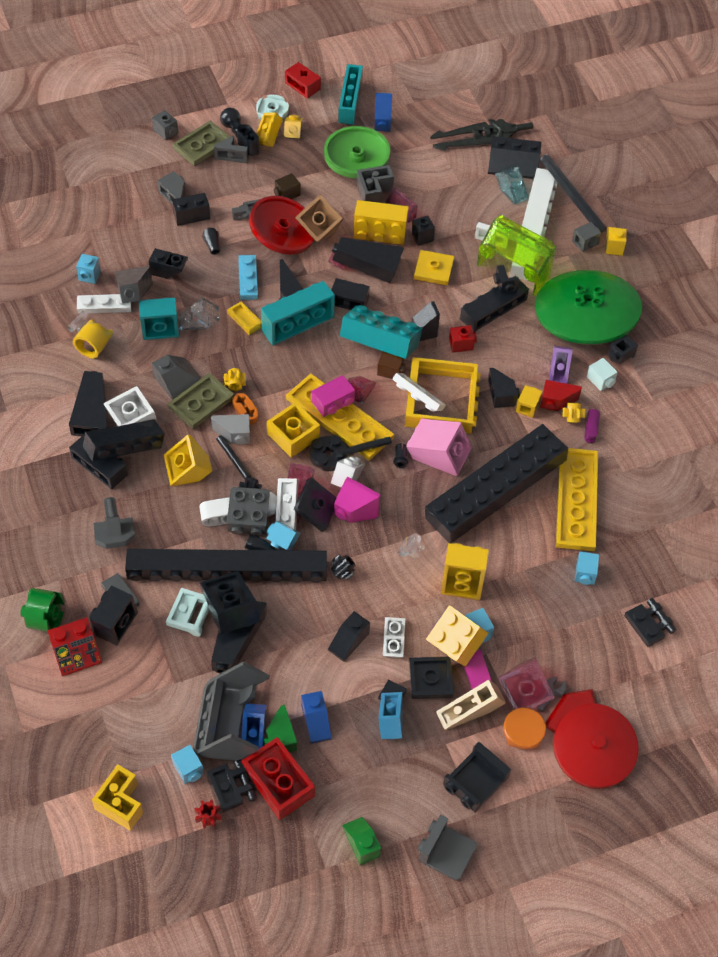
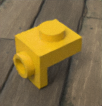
M298 115L286 117L284 137L300 138L303 118H299Z

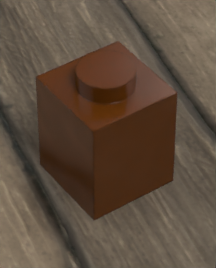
M383 351L378 362L377 375L393 379L396 373L404 374L406 364L403 363L404 358Z

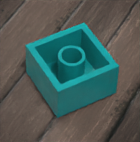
M175 298L139 301L143 340L179 337Z

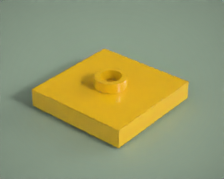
M420 250L414 280L448 286L454 256Z

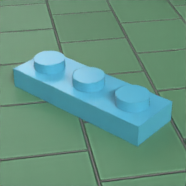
M239 255L240 300L258 299L256 255Z

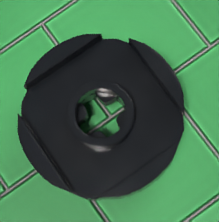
M337 435L320 437L311 443L310 460L315 467H321L324 471H335L337 462L347 457L346 455L337 458L336 450L347 447ZM326 451H331V452H332L331 456H328V454H324V453H325Z

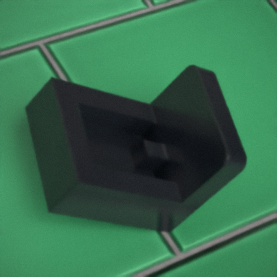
M498 265L496 273L493 274L494 283L498 285L500 293L517 291L519 277L508 278L504 265Z

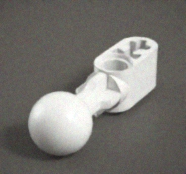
M270 492L268 516L276 513L277 496ZM230 497L201 503L199 507L202 525L211 527L227 524Z

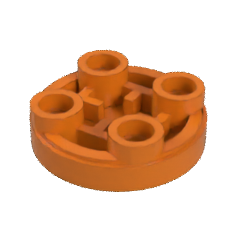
M518 708L507 715L503 725V732L508 745L524 750L535 749L540 746L545 737L546 724L543 717L535 710Z

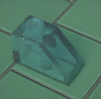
M518 166L509 167L495 173L501 191L513 204L529 198Z

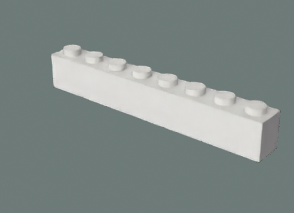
M536 169L512 262L510 277L516 276L519 279L530 281L532 274L535 275L537 264L535 262H538L540 257L538 249H542L544 239H541V237H545L547 228L544 227V224L548 225L550 215L547 212H551L552 203L550 200H554L555 191L553 189H556L558 184L546 169Z

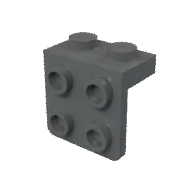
M242 487L231 488L227 516L228 532L236 535L251 533L262 536V534H267L269 490Z
M440 814L437 821H432L428 829L430 835L427 840L423 838L418 847V851H420L419 862L458 881L470 861L477 843L447 827L448 818Z

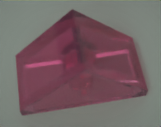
M362 376L348 378V382L355 389V401L364 404L375 387L376 382Z

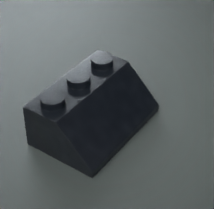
M492 136L488 174L534 179L536 169L539 168L542 142Z

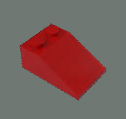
M278 737L242 760V764L279 821L315 797V785Z

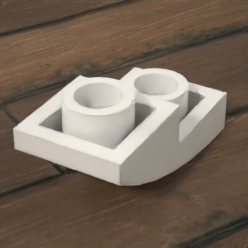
M385 617L384 657L403 658L405 618Z

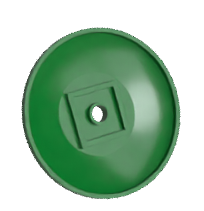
M576 270L560 274L550 279L540 288L535 299V313L541 325L558 338L579 344H602L617 340L627 335L636 327L641 318L642 302L635 288L616 275L596 270Z

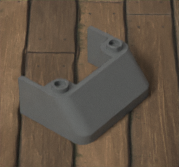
M243 661L207 682L203 691L193 745L196 755L205 758L237 761L258 751V746L238 737L243 706L254 700L256 685L270 678L269 674Z

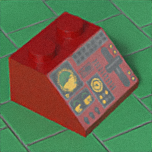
M87 617L47 630L62 676L102 663Z

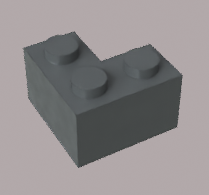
M390 165L357 170V187L362 201L381 203L382 193L393 191L394 175Z

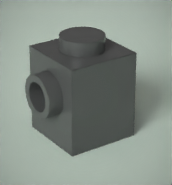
M165 110L152 117L153 130L165 140L178 133L177 120Z

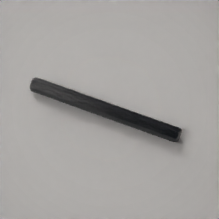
M549 154L543 155L540 159L543 165L585 218L603 233L606 230L603 222Z

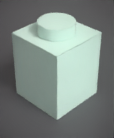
M602 358L589 366L587 378L602 391L606 388H611L615 384L618 372Z

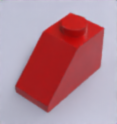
M545 380L540 408L559 411L567 407V403L577 402L580 398L582 386Z

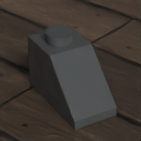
M173 171L159 179V193L171 204L172 199L184 197L185 181L183 177Z

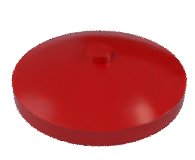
M268 196L260 199L253 206L249 216L251 231L256 239L270 250L287 255L299 254L306 251L314 241V238L295 218L305 209L298 202L283 196Z
M591 703L573 708L560 720L553 737L554 755L562 771L574 782L588 788L604 789L615 786L631 773L637 762L639 746L634 728L620 712L606 705Z

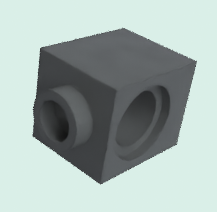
M589 222L574 230L572 242L584 252L599 244L601 232L592 222Z

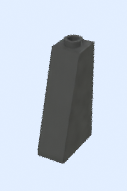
M150 266L115 271L122 304L140 301L153 284Z

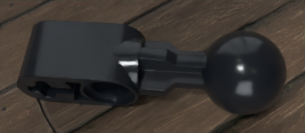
M231 107L224 109L220 115L222 125L226 128H232V132L237 137L238 145L248 147L249 156L257 155L259 153V136L251 126L240 123L241 116L238 110Z

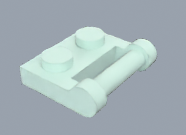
M181 588L166 620V625L199 637L203 631V623L210 610L204 595ZM202 603L203 606L195 624L189 623L197 604Z

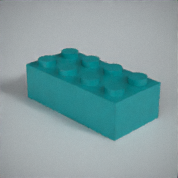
M323 280L290 296L283 297L272 304H267L261 308L262 332L273 346L333 319L334 293Z
M359 305L343 316L339 336L406 359L418 348L422 327L417 326L416 323L404 322L398 317H390L384 315L383 312L372 311L365 306Z

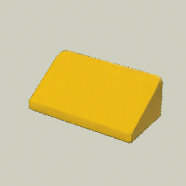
M277 112L263 114L256 133L259 136V144L274 146L283 120Z

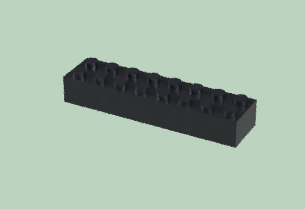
M541 424L426 505L425 519L448 543H453L567 461L568 447L544 424Z

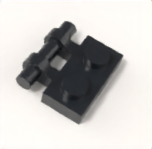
M653 598L647 601L649 609L646 610L643 604H640L625 612L624 615L647 647L664 639L665 634L663 630L667 629L670 634L677 630L673 625L672 619L665 615L662 611L663 607L660 603H656ZM656 615L661 622L657 624L652 616Z
M242 760L235 761L234 766L236 769L231 771L228 764L207 771L223 812L243 805L241 797L243 795H247L250 802L257 799L255 785L251 783ZM240 778L243 786L237 788L234 779Z

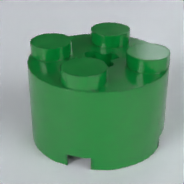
M31 588L28 592L26 605L22 606L20 612L21 617H24L26 627L44 632L59 627L64 612L61 611V605H65L64 596L61 592Z

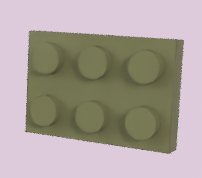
M210 120L173 143V149L193 166H196L214 154L215 144L230 136Z
M208 373L169 402L168 408L194 430L231 402L234 394Z

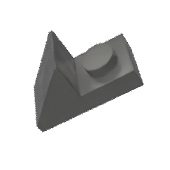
M231 136L214 145V158L217 160L247 163L248 147L235 145L234 136Z

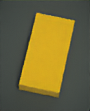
M242 301L227 309V314L248 335L262 328L261 320Z

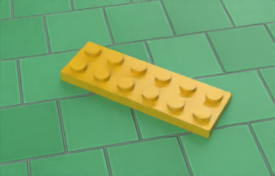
M311 373L286 394L287 401L291 404L297 402L322 427L333 435L339 436L341 441L350 447L389 436L391 440L394 439V433L354 404L344 406L334 414L323 417L311 402V391L325 383ZM386 445L358 453L370 461Z
M568 448L567 461L559 466L556 548L595 552L598 451Z

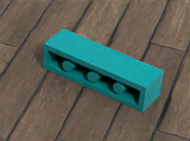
M347 64L338 108V123L352 125L355 123L363 78V66Z

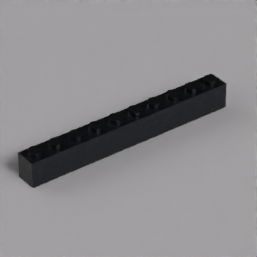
M127 549L126 577L127 580L133 581L192 580L199 582L236 571L240 573L244 581L253 582L292 581L298 583L301 581H312L319 583L327 581V551Z

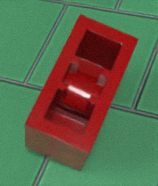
M297 62L285 70V84L308 99L321 90V77L301 63Z

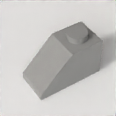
M249 414L211 416L212 430L222 435L230 444H250Z

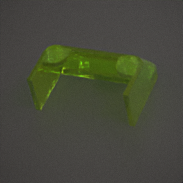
M499 215L491 223L479 246L477 265L480 266L487 258H493L498 253L524 267L525 278L535 283L532 295L536 296L540 288L550 280L556 247L550 240Z

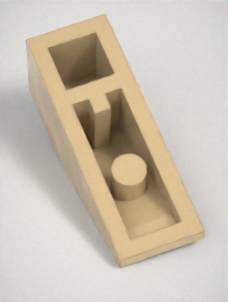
M487 680L436 711L444 730H449L489 714L506 704L498 686Z

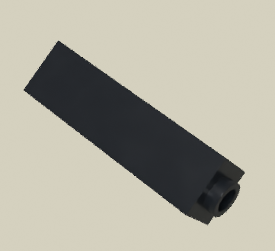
M341 237L339 244L335 242L332 253H335L332 260L391 283L404 248Z
M84 371L69 421L70 433L73 436L82 437L85 432L108 428L107 409L104 406L106 396L103 373L97 371Z
M257 601L260 622L229 633L221 634L218 630L211 660L212 671L221 674L238 665L267 615L266 602Z

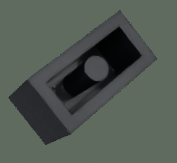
M205 193L172 199L173 214L177 226L210 219V207Z
M336 278L331 289L335 295L334 306L352 310L359 305L366 307L370 286Z

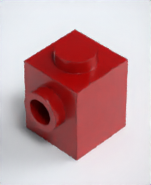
M471 325L450 328L449 342L452 353L474 349L477 335L476 332H473Z

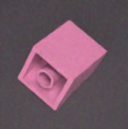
M421 419L406 446L412 459L454 476L459 475L472 449L461 422Z

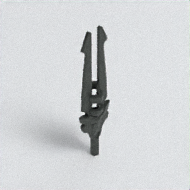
M488 119L490 125L482 122L448 132L439 130L431 135L430 139L474 133V138L433 144V148L446 150L447 147L491 144L492 136L509 138L514 133H517V131L533 129V123L516 125L505 122L503 119H498L497 121Z

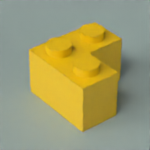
M117 764L92 799L96 811L129 831L134 828L143 815L141 803L130 797L138 786L136 775Z

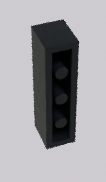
M520 280L517 291L500 293L498 286L493 287L489 292L463 305L460 320L466 326L471 325L473 332L527 301L529 288Z
M155 419L85 432L83 448L92 461L162 448L165 433Z

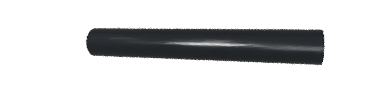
M222 435L216 438L217 442L244 480L251 478V475Z
M389 436L336 450V456L339 458L392 444V440Z

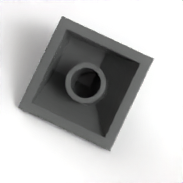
M166 355L152 362L154 378L172 400L201 379L183 357Z

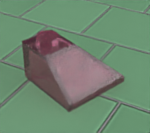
M536 657L515 666L499 677L514 710L518 708L533 709L555 698Z

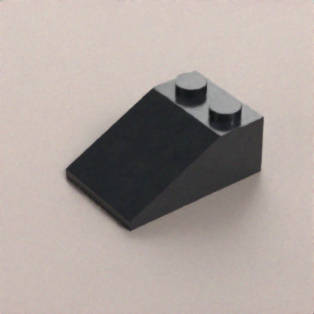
M238 571L200 582L213 620L221 634L260 622L257 601Z

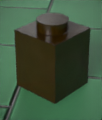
M292 173L275 180L274 194L275 196L294 199L301 196V183Z

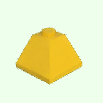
M189 434L164 454L170 486L199 482L212 472L209 455Z

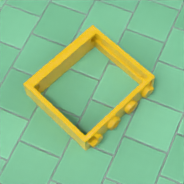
M413 357L410 379L416 383L418 373L471 379L467 420L414 414L415 399L411 397L412 393L408 391L405 427L416 428L421 419L461 422L465 433L471 434L472 427H476L477 416H474V412L478 410V401H475V397H479L480 386H476V382L480 383L481 373H477L478 364Z

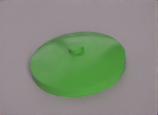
M350 126L339 129L328 137L324 145V158L327 165L334 172L345 177L357 178V170L387 165L390 159V145L387 139L374 129Z

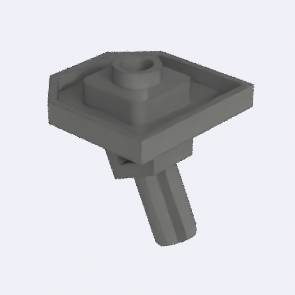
M114 497L105 498V521L94 523L95 543L105 549L127 546L135 539L133 517L120 519L117 512L116 499Z

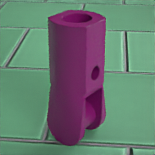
M590 409L587 413L584 436L587 443L595 442L598 435L600 412L595 409Z

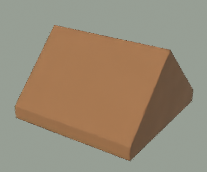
M321 194L295 217L317 243L333 236L343 221L342 217Z

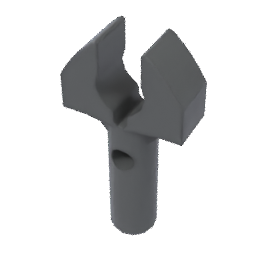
M558 677L547 680L544 688L548 692L537 706L539 711L543 712L555 696L563 697L566 692L565 681L560 688L554 690L553 685Z

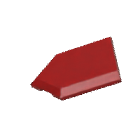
M593 689L565 693L545 722L546 728L555 733L560 720L570 710L584 704H597Z

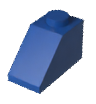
M376 93L374 130L390 132L391 93Z
M322 691L301 695V707L310 743L330 740L331 732Z
M245 704L242 739L258 746L260 749L264 746L263 739L265 736L267 705Z

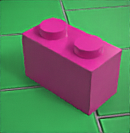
M343 375L311 391V402L323 417L334 414L340 408L349 406L355 401V389Z

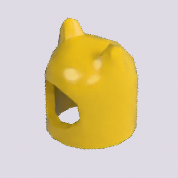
M91 319L73 338V345L85 357L97 358L112 337L113 330H107L100 323H95ZM86 341L93 346L95 351L86 350L84 342Z

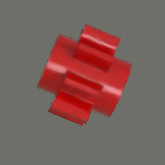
M212 799L210 802L205 803L201 801L200 808L194 809L198 815L195 817L196 823L202 822L204 829L210 825L215 827L216 820H221V815L218 813L221 810L220 805L214 806Z

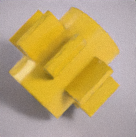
M238 368L230 369L228 374H224V386H228L231 391L241 390L242 386H246V373H242Z
M567 403V408H563L562 416L567 417V422H581V418H585L586 409L581 408V403Z

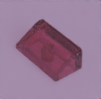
M393 187L385 204L409 206L407 223L416 218L417 205L396 187Z

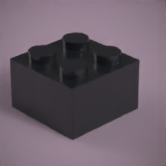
M112 585L108 591L103 593L100 604L90 614V621L97 637L116 646L119 644L138 614L133 595Z

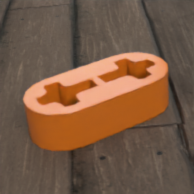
M244 393L234 395L232 400L234 410L238 415L247 414V412L251 416L253 415V417L249 416V425L255 424L258 421V410L250 398Z

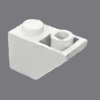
M356 456L346 457L338 461L331 484L342 487L347 476L357 481L365 463L361 462V459Z

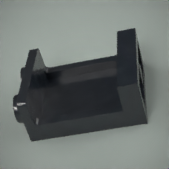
M478 742L473 747L472 753L450 775L447 774L444 777L443 785L448 793L451 795L455 794L460 799L465 808L471 809L476 813L509 778L511 769L482 743Z

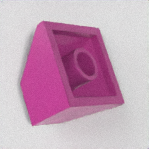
M347 476L334 503V514L339 519L350 523L376 519L379 516L381 495Z

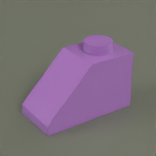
M554 345L549 380L567 383L572 348Z

